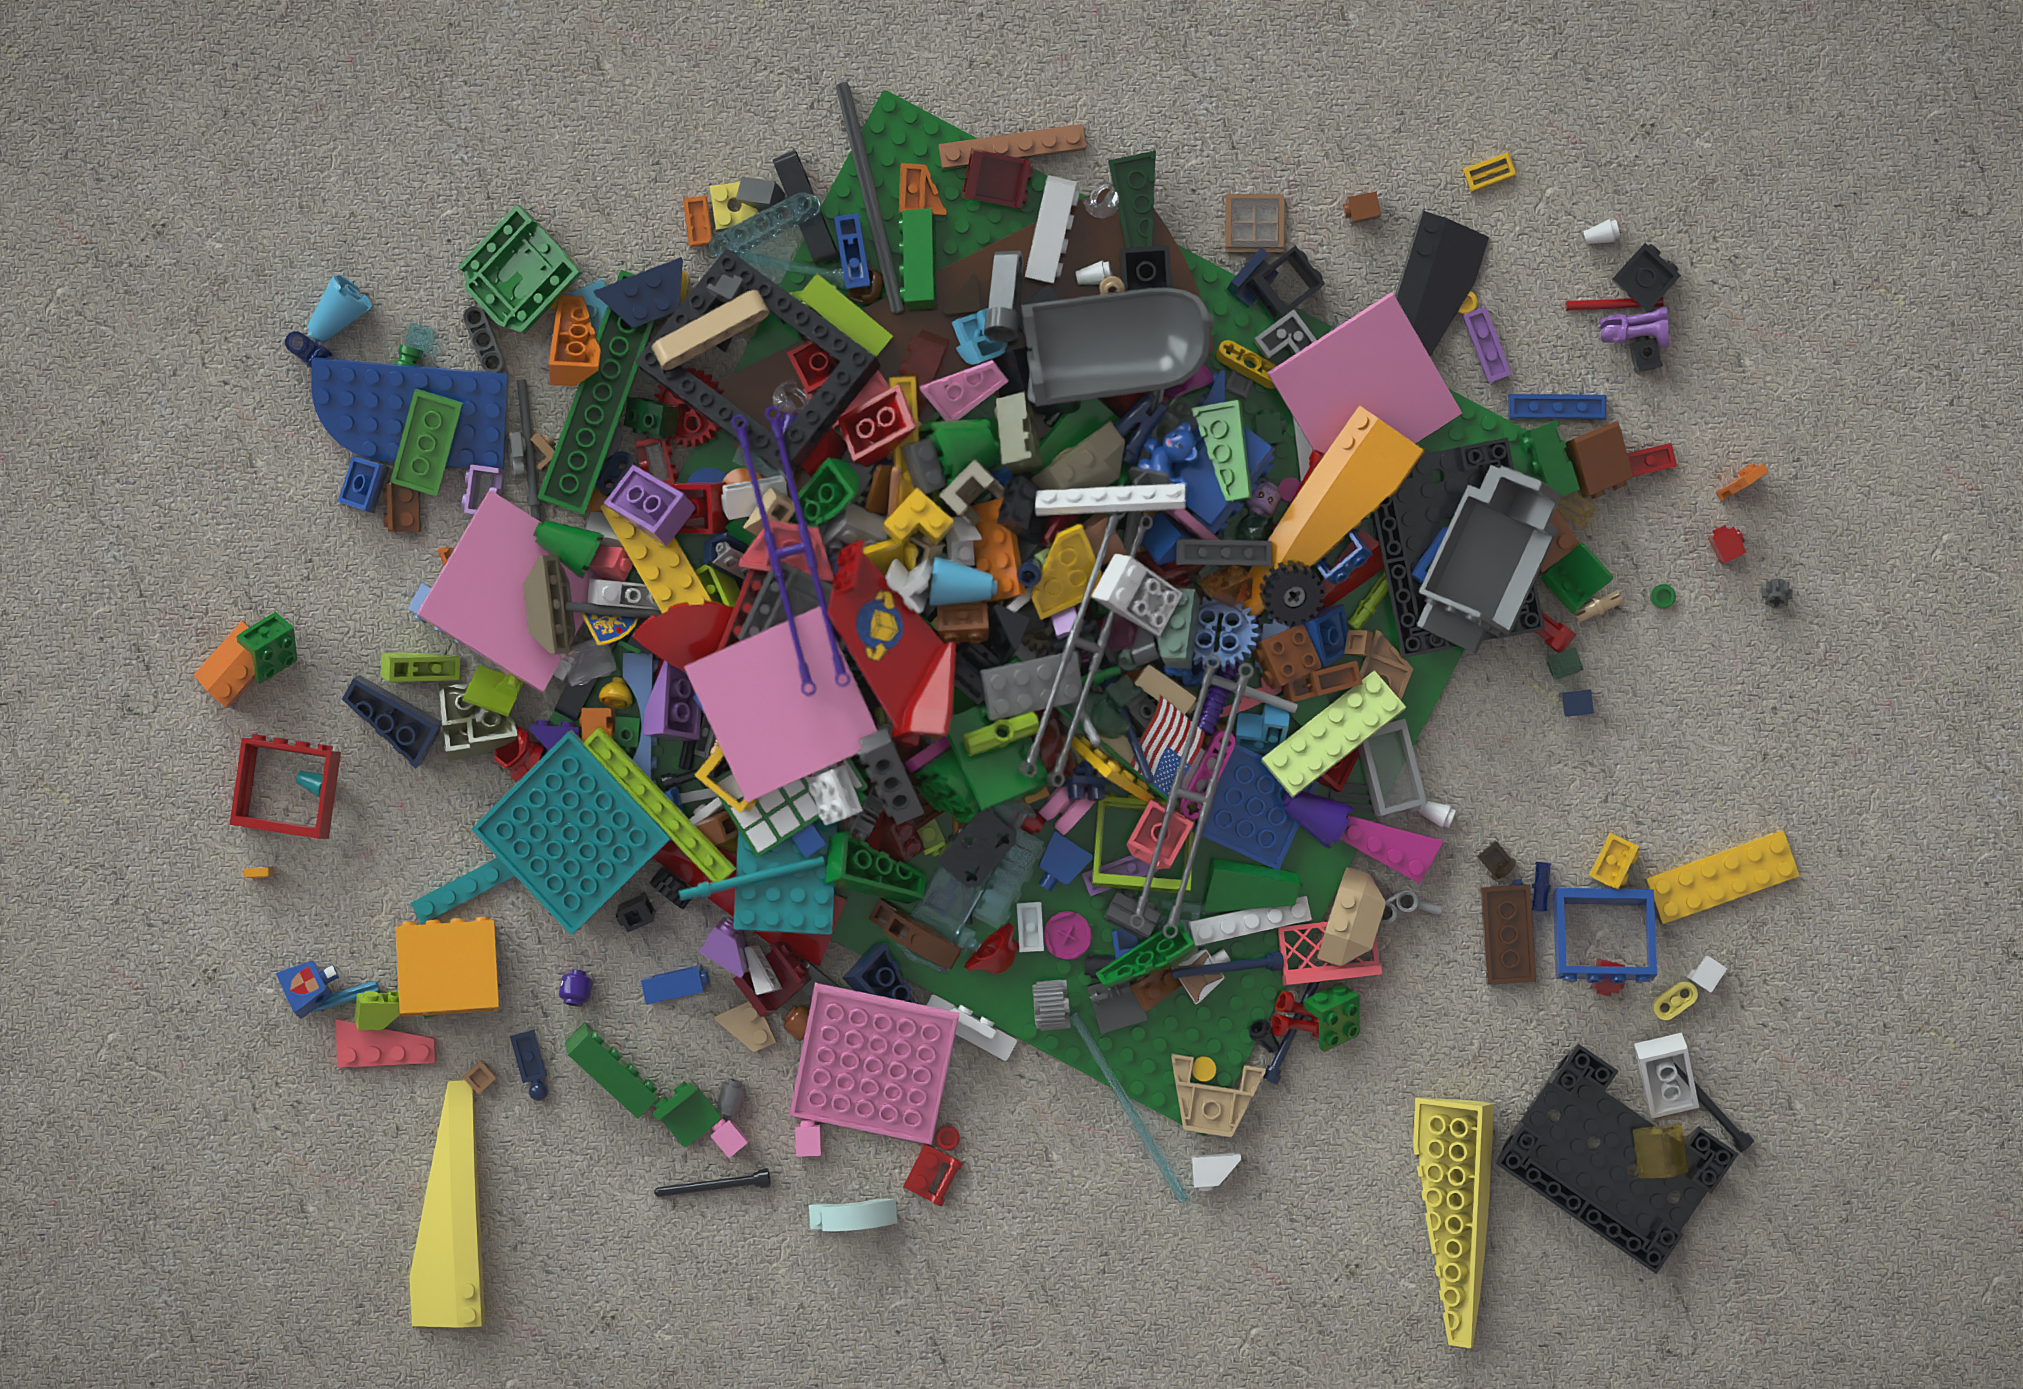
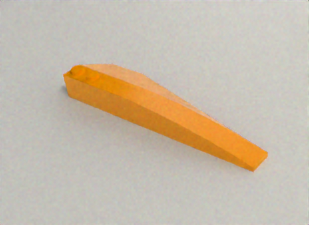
M1359 406L1270 536L1268 541H1272L1271 566H1252L1235 595V604L1237 605L1243 601V610L1246 608L1251 609L1249 616L1257 617L1261 614L1265 607L1259 593H1262L1260 583L1265 584L1262 578L1265 574L1271 575L1270 568L1278 569V563L1280 562L1288 565L1287 560H1293L1296 565L1297 561L1303 562L1305 566L1315 565L1344 539V535L1352 528L1355 529L1359 526L1364 517L1370 512L1373 513L1380 507L1379 504L1388 496L1391 497L1398 490L1425 451Z

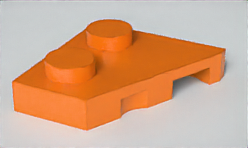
M901 164L899 213H903V210L932 208L934 215L946 216L947 211L940 201L937 188L930 178L931 175L926 165Z

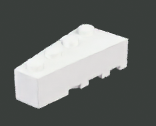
M1048 175L1025 277L1054 283L1055 277L1060 278L1063 263H1059L1060 253H1066L1068 239H1064L1066 229L1071 230L1074 218L1073 215H1069L1071 205H1077L1079 191H1075L1076 181Z

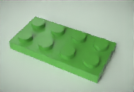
M414 390L390 483L434 496L439 495L463 406L462 402L423 390Z

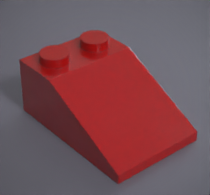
M899 384L837 418L852 460L865 467H869L887 457L917 429L904 392Z
M726 482L666 483L683 493L696 507L678 533L715 534L728 531L725 528L728 523V517L722 509L721 495H723L722 486H725Z

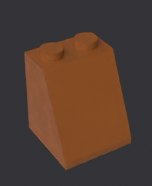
M1618 421L1565 442L1567 448L1564 449L1568 460L1572 463L1583 498L1591 496L1592 499L1598 498L1606 494L1604 489L1612 486L1613 490H1617L1627 485L1626 480L1633 478Z

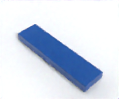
M1508 394V419L1605 420L1606 395Z

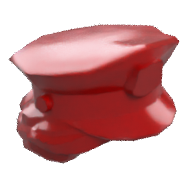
M515 724L518 739L495 749L494 760L507 769L511 778L517 782L540 761L544 747L540 742H532L526 729Z

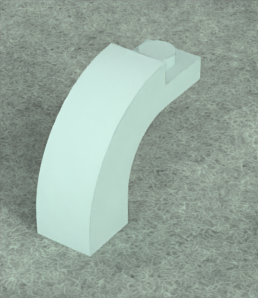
M876 1198L846 1204L809 1205L811 1229H822V1231H849L897 1223L896 1199Z

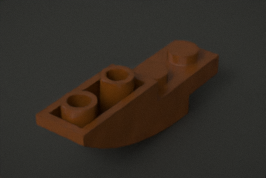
M885 898L878 899L868 918L882 928V933L946 969L952 970L962 951L961 947L926 923H919Z

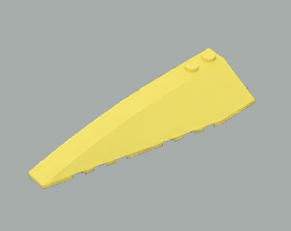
M465 1080L448 1081L410 1272L412 1326L460 1328L479 1327L485 1323L474 1090Z
M1415 1098L1413 1148L1414 1154H1419L1417 1171L1422 1181L1423 1191L1421 1193L1427 1209L1425 1215L1432 1254H1435L1436 1276L1439 1277L1441 1288L1439 1290L1440 1300H1443L1445 1310L1443 1316L1448 1345L1473 1348L1487 1235L1494 1103L1473 1100Z

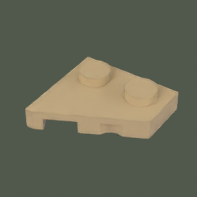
M749 1001L714 1016L716 1022L753 1052L777 1042L766 1017H760Z

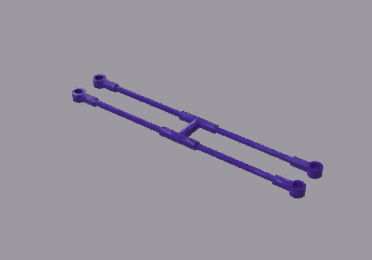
M770 406L765 414L771 423L774 439H777L799 523L798 530L802 543L777 549L774 534L770 530L749 449L750 442L746 430L747 421L742 415L734 416L732 426L736 429L740 447L744 451L765 531L764 539L774 577L778 581L798 657V669L802 680L801 691L807 696H812L817 689L815 683L812 682L808 664L805 663L783 579L784 572L780 559L805 553L808 568L811 569L833 653L832 660L836 672L835 682L840 687H846L850 683V676L846 673L842 655L838 651L831 620L827 614L828 609L817 571L818 563L809 529L804 521L783 441L784 435L780 422L781 412L777 407ZM771 410H776L778 412L776 418L769 417V412ZM737 419L744 420L742 427L735 426ZM840 675L847 676V682L845 684H840L838 682V678ZM806 684L813 685L811 693L805 692L804 687Z

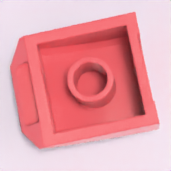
M1152 798L1126 844L1132 856L1149 865L1152 861L1166 813L1164 811L1166 806ZM1175 810L1171 814L1156 869L1171 867L1194 824L1193 820Z

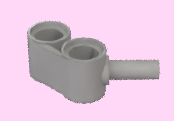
M1403 889L1384 899L1386 902L1385 906H1389L1391 914L1388 918L1381 919L1380 922L1383 924L1392 923L1400 916L1417 909L1440 916L1442 906L1422 901L1415 893ZM1409 894L1412 897L1411 905L1406 908L1402 907L1400 904L1401 897Z

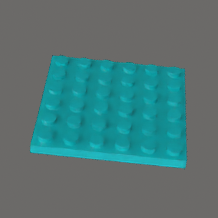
M572 730L471 828L570 935H573L671 839L661 826L583 745L584 742Z

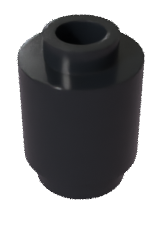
M1100 954L1086 956L1084 975L1099 979L1096 972L1115 961V956Z

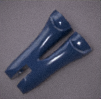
M1150 391L1143 395L1120 420L1113 424L1124 438L1140 422L1135 431L1125 441L1122 456L1133 467L1140 457L1146 440L1168 410V406L1161 401L1149 415L1145 413L1156 399V396Z

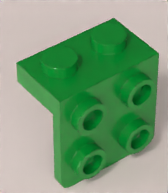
M1580 543L1571 552L1553 564L1540 578L1573 614L1589 597L1613 580V575L1584 543Z
M1335 984L1303 1000V1008L1319 1018V1048L1322 1051H1328L1359 1035L1360 995L1344 984Z
M693 1080L688 1084L684 1081L673 1090L676 1094L670 1099H667L666 1096L654 1105L656 1110L652 1113L658 1121L661 1119L684 1147L693 1143L721 1119L720 1113Z

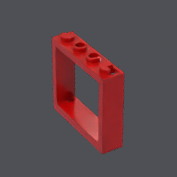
M252 734V738H242L230 825L316 839H329L341 752L333 751V746L318 744V748L310 747L311 742L296 741L295 745L288 744V739L274 737L273 741H267L265 735ZM258 747L326 757L316 827L248 816Z

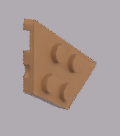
M1375 630L1370 657L1365 656L1360 668L1361 679L1363 680L1375 670L1401 701L1413 668L1401 657L1399 652L1387 641L1383 634Z

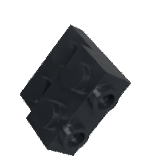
M1644 243L1611 280L1643 310L1648 312L1681 275L1677 272L1679 269L1674 263L1669 260L1666 262L1659 256L1661 252L1654 245Z
M1023 476L1009 479L1005 485V494L999 507L997 523L1033 545L1040 543L1047 515H1036V493L1039 490V486Z

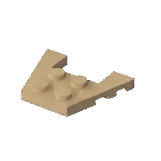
M1172 1053L1171 1059L1183 1130L1232 1137L1266 1072V1068L1244 1065L1239 1090L1190 1082L1194 1057Z

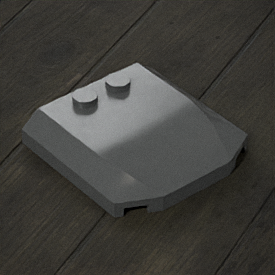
M781 561L784 572L783 579L793 617L819 607L820 603L813 576L791 564ZM772 566L738 635L740 641L788 621L778 581L774 577ZM820 579L828 609L833 587L832 584ZM831 620L834 635L842 651L845 642Z

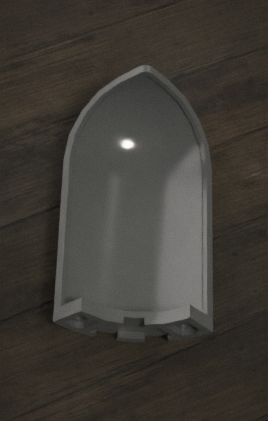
M1172 288L1142 289L1021 305L1027 348L1032 349V351H1027L1036 406L1160 390L1182 384L1196 374L1206 360L1210 344V329H1214L1213 316L1207 313L1204 303L1198 296L1184 290Z

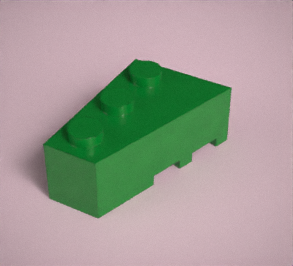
M1557 419L1523 433L1525 438L1522 439V443L1526 452H1531L1533 458L1531 466L1535 475L1539 474L1543 483L1564 496L1580 490L1572 463L1568 460L1564 449L1567 448L1565 441L1560 439L1556 429L1559 427Z

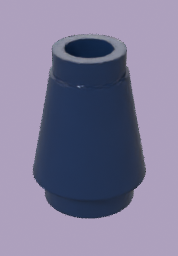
M1030 558L1019 567L1017 578L1024 586H1035L1040 582L1041 563L1037 558Z

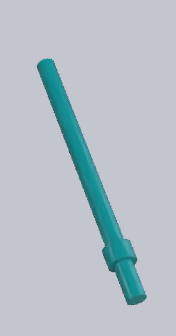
M823 856L710 884L708 882L697 884L698 887L679 891L681 901L698 896L705 898L711 896V893L825 866Z

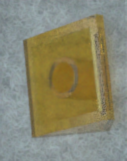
M1682 1123L1633 1129L1639 1178H1669L1688 1172Z

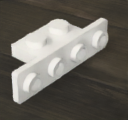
M935 994L931 996L926 1005L959 1012L955 1034L1004 1061L1009 1058L1017 1043V1039L993 1027L994 1022L983 1016L981 1019L973 1016V1011L963 1005H960L958 1008Z

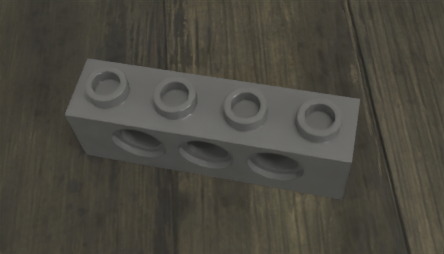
M887 728L859 739L862 747L858 751L863 764L868 763L870 766L867 768V772L871 781H877L878 783L875 789L880 800L885 798L887 802L883 806L888 817L893 816L898 825L924 814L920 800Z

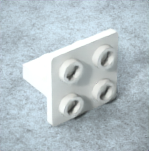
M927 558L909 572L898 559L892 561L886 575L887 583L893 591H898L901 594L908 608L914 609L919 614L923 611L929 595L925 588L929 585L928 580L932 577L931 572L934 564Z
M845 765L808 779L809 791L816 801L818 814L825 825L863 811Z

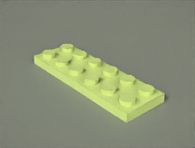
M1375 670L1362 680V685L1352 687L1262 758V763L1292 798L1405 710L1406 706Z

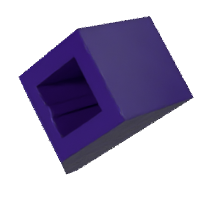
M536 720V725H530V731L548 751L570 730L579 738L581 737V727H575V722L561 721L560 726H551V721Z

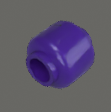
M575 969L571 973L563 975L559 990V997L564 1000L563 1003L576 1007H582L583 1003H587L591 996L592 979L586 976L585 971Z

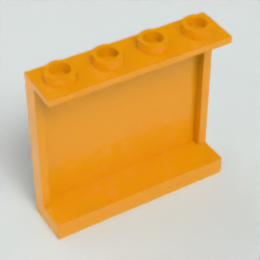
M477 917L475 921L465 922V919L457 918L451 919L450 923H441L440 920L426 921V925H416V922H402L401 926H396L399 1009L401 1017L500 1011L494 920H490L489 917Z

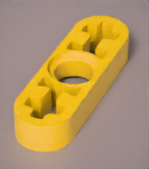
M1226 340L1220 344L1216 351V357L1219 362L1266 388H1276L1267 373L1277 367V365L1233 341ZM1244 361H1251L1255 368L1247 367Z

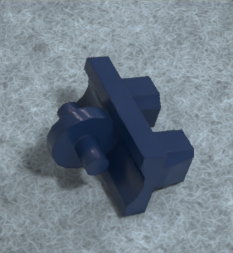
M1081 761L1078 767L1073 769V773L1078 776L1064 779V783L1061 785V787H1067L1069 800L1085 799L1084 788L1088 789L1089 801H1100L1105 799V787L1110 786L1111 781L1106 777H1092L1097 775V769L1093 768L1092 764L1088 761Z

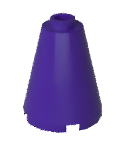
M1301 791L1293 798L1287 792L1282 800V804H1284L1283 810L1327 849L1332 848L1330 845L1331 841L1337 843L1350 821V819L1346 818L1347 813H1352L1353 811L1352 806L1305 791Z

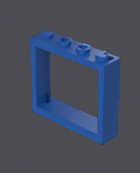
M1556 888L1553 893L1556 979L1569 981V983L1576 982L1577 979H1587L1589 983H1599L1602 980H1611L1612 983H1625L1626 980H1636L1638 984L1654 980L1657 975L1654 889ZM1564 904L1645 905L1647 967L1566 966Z

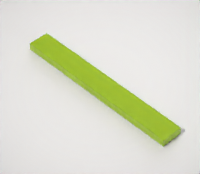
M601 727L597 728L583 743L713 883L726 880L736 870L725 856Z

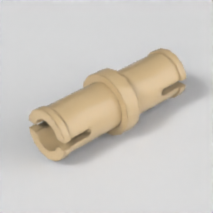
M1617 589L1601 598H1593L1592 602L1581 606L1574 612L1575 617L1577 616L1578 623H1581L1598 614L1602 616L1605 611L1620 604L1622 605L1624 602Z

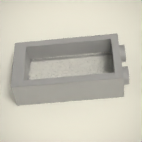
M1406 719L1391 721L1358 746L1375 816H1383L1384 819L1398 816V811L1405 809L1406 813L1421 810L1420 805L1427 804Z

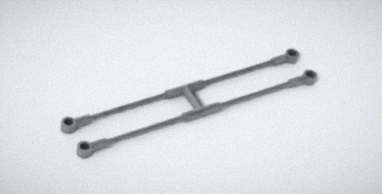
M1118 511L1117 514L1115 512H1108L1109 519L1104 531L1106 534L1077 617L1074 619L1062 653V662L1034 744H1031L1026 761L1022 762L1019 766V771L1024 776L1033 777L1036 774L1037 766L1035 762L1040 751L1039 745L1067 663L1071 660L1075 646L1092 652L1093 656L1088 668L1090 671L1064 747L1058 756L1054 770L1047 775L1048 784L1055 787H1060L1064 783L1063 771L1068 759L1067 754L1095 672H1098L1110 637V628L1116 612L1110 610L1097 644L1079 637L1084 622L1083 617L1111 535H1114L1118 520L1125 515V511ZM1139 514L1135 518L1137 528L1131 542L1133 545L1129 557L1133 559L1135 558L1138 546H1141L1146 530L1152 526L1153 521L1149 515Z
M1209 654L1205 659L1206 668L1201 682L1203 685L1184 751L1171 785L1164 810L1166 813L1142 895L1139 896L1135 913L1130 918V924L1133 928L1139 929L1143 927L1145 923L1144 914L1149 900L1147 898L1171 814L1174 813L1178 797L1202 804L1197 820L1199 823L1175 905L1172 906L1168 923L1163 927V933L1167 938H1174L1178 933L1177 924L1182 910L1180 908L1204 824L1207 823L1219 783L1217 779L1242 695L1244 696L1248 679L1253 674V667L1250 664L1244 663L1240 665L1238 669L1240 675L1234 692L1236 693L1213 775L1209 779L1205 795L1181 788L1185 776L1184 769L1208 686H1211L1215 669L1220 664V658L1216 654ZM1212 656L1217 658V664L1214 666L1208 664V659ZM1244 666L1250 667V674L1243 675L1241 669ZM1140 917L1142 919V923L1140 925H1135L1133 923V918ZM1169 926L1175 928V932L1172 935L1166 933V928Z

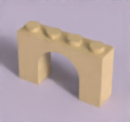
M1151 662L1145 664L1134 680L1135 685L1150 694L1158 702L1160 695H1162L1184 715L1186 713L1190 715L1197 705L1195 701L1197 696L1193 691L1173 677L1166 676L1163 670ZM1105 720V724L1097 732L1100 739L1131 765L1134 754L1126 734ZM1097 745V746H1096V747H1098L1099 749H1101L1103 752H1105L1106 754H1108L1109 756H1111L1113 759H1115L1110 753H1108V752H1107L1104 748H1102L1100 745Z

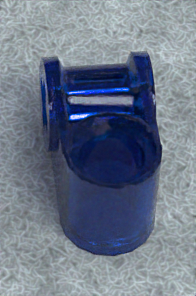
M299 331L290 332L285 338L286 348L310 368H312L313 358H328V356L331 357L333 355L323 345ZM297 336H301L303 339V346L300 349L292 347V340Z

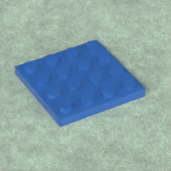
M1235 744L1218 780L1219 783L1212 807L1201 836L1279 870L1299 824L1283 810L1284 804H1282V800L1287 791L1262 763L1263 756ZM1314 781L1302 791L1314 794L1319 782ZM1198 818L1196 819L1194 828L1192 830V832L1196 833L1197 826L1199 823V821H1197Z

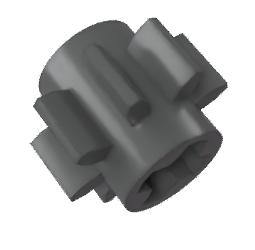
M1782 579L1767 581L1766 588H1762V598H1765V605H1769L1772 608L1778 609L1788 606V599L1793 597V590L1789 589V582H1785Z

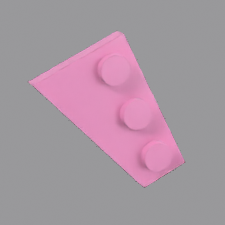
M991 360L922 385L919 388L945 421L959 420L1008 382V379L994 361Z

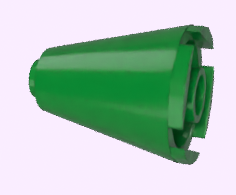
M545 520L544 524L539 522L533 533V536L537 537L535 542L552 556H559L561 563L582 579L585 576L582 570L587 571L599 548L600 542L597 539L602 541L604 535L599 532Z

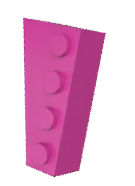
M1347 814L1346 818L1350 819L1340 837V840L1419 884L1443 843L1442 840L1349 814Z

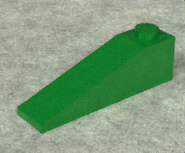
M827 458L798 493L802 514L807 526L817 527L836 516L858 494L859 477L846 460ZM796 511L787 523L799 525Z
M1178 921V933L1174 938H1167L1162 929L1096 972V975L1104 987L1109 988L1177 966L1183 961L1190 959L1198 952V949ZM1169 926L1166 928L1167 934H1174V927Z

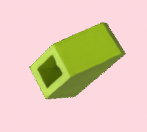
M365 991L364 993H357L354 1020L358 1030H383L400 1016L399 991H390L388 993Z

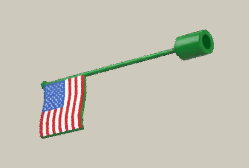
M1015 655L1007 665L1023 661ZM1160 695L1155 713L1139 739L1154 777V781L1150 784L1144 781L1135 756H1133L1130 765L1102 740L1099 745L1167 801L1176 769L1179 768L1192 721ZM1060 705L1055 706L1070 721L1073 720V716ZM1078 722L1077 726L1085 732L1082 724ZM1198 726L1184 769L1185 775L1199 753L1205 732Z

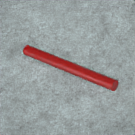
M1663 297L1653 307H1663ZM1631 298L1565 302L1566 311L1641 308Z

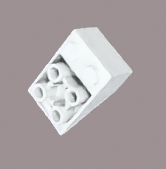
M1114 554L1092 597L1108 609L1160 636L1183 593L1132 557Z

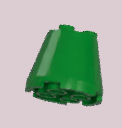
M987 419L929 422L918 427L919 440L930 438L933 440L942 469L941 475L944 476L947 485L939 488L941 493L974 460L984 469L988 470L995 465L997 455L1001 454L1000 445L996 440L994 441L991 434V426Z
M952 746L922 765L914 774V777L919 782L917 786L918 791L940 813L944 810L955 816L954 820L956 822L964 824L970 823L978 814L980 806Z

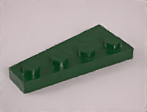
M1156 151L1108 160L1125 248L1152 246Z

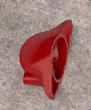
M1008 922L986 938L976 948L963 967L968 971L985 970L992 974H999L1008 970L1014 962L1015 951L1019 948L1017 942L1012 938L1014 926Z

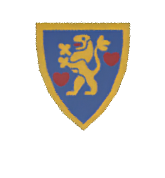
M581 613L598 646L620 640L630 633L638 621V618Z

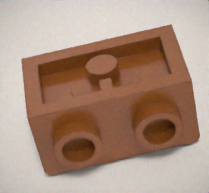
M386 483L387 488H383V502L387 503V513L383 515L384 527H388V532H421L420 491L394 483Z
M986 603L937 606L939 638L943 643H980L988 641Z
M1171 967L1136 978L1137 981L1130 986V989L1145 1011L1154 1007L1183 985L1179 978L1172 977L1171 971L1173 969Z

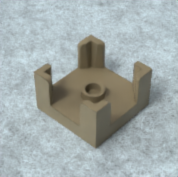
M974 460L940 496L959 516L963 517L974 527L981 520V517L969 505L986 488L997 499L1003 498L1005 488Z

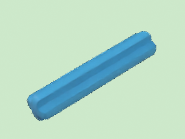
M377 981L334 992L327 1001L312 1012L356 1000L357 993H364L365 991L380 993L379 984Z

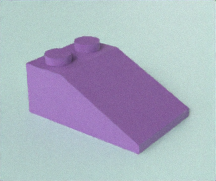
M632 465L604 502L611 510L666 547L696 509L683 493L635 465Z
M666 661L663 662L645 709L643 735L679 742L700 740L701 708L693 698L696 692L687 673Z

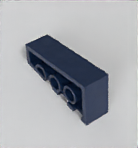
M361 675L353 678L342 698L364 721H367L381 737H384L399 754H402L415 769L424 761L442 728L440 720Z
M886 942L873 944L842 977L854 991L919 1004L915 1002L908 982H905L901 976L896 960L893 961Z

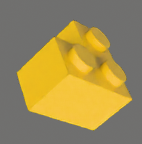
M916 488L883 523V531L900 547L917 529L932 543L937 545L953 528L954 521Z

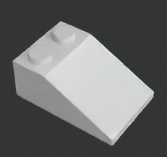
M1682 1033L1635 1043L1637 1061L1651 1118L1699 1108L1688 1048ZM1675 1064L1687 1075L1689 1086L1678 1075Z

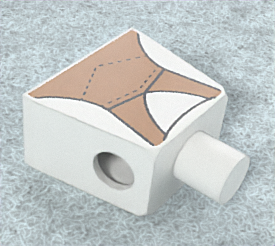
M1206 948L1198 950L1190 959L1171 968L1230 962L1231 959L1224 949L1210 956ZM1222 973L1183 977L1179 978L1195 1004H1197L1225 977Z

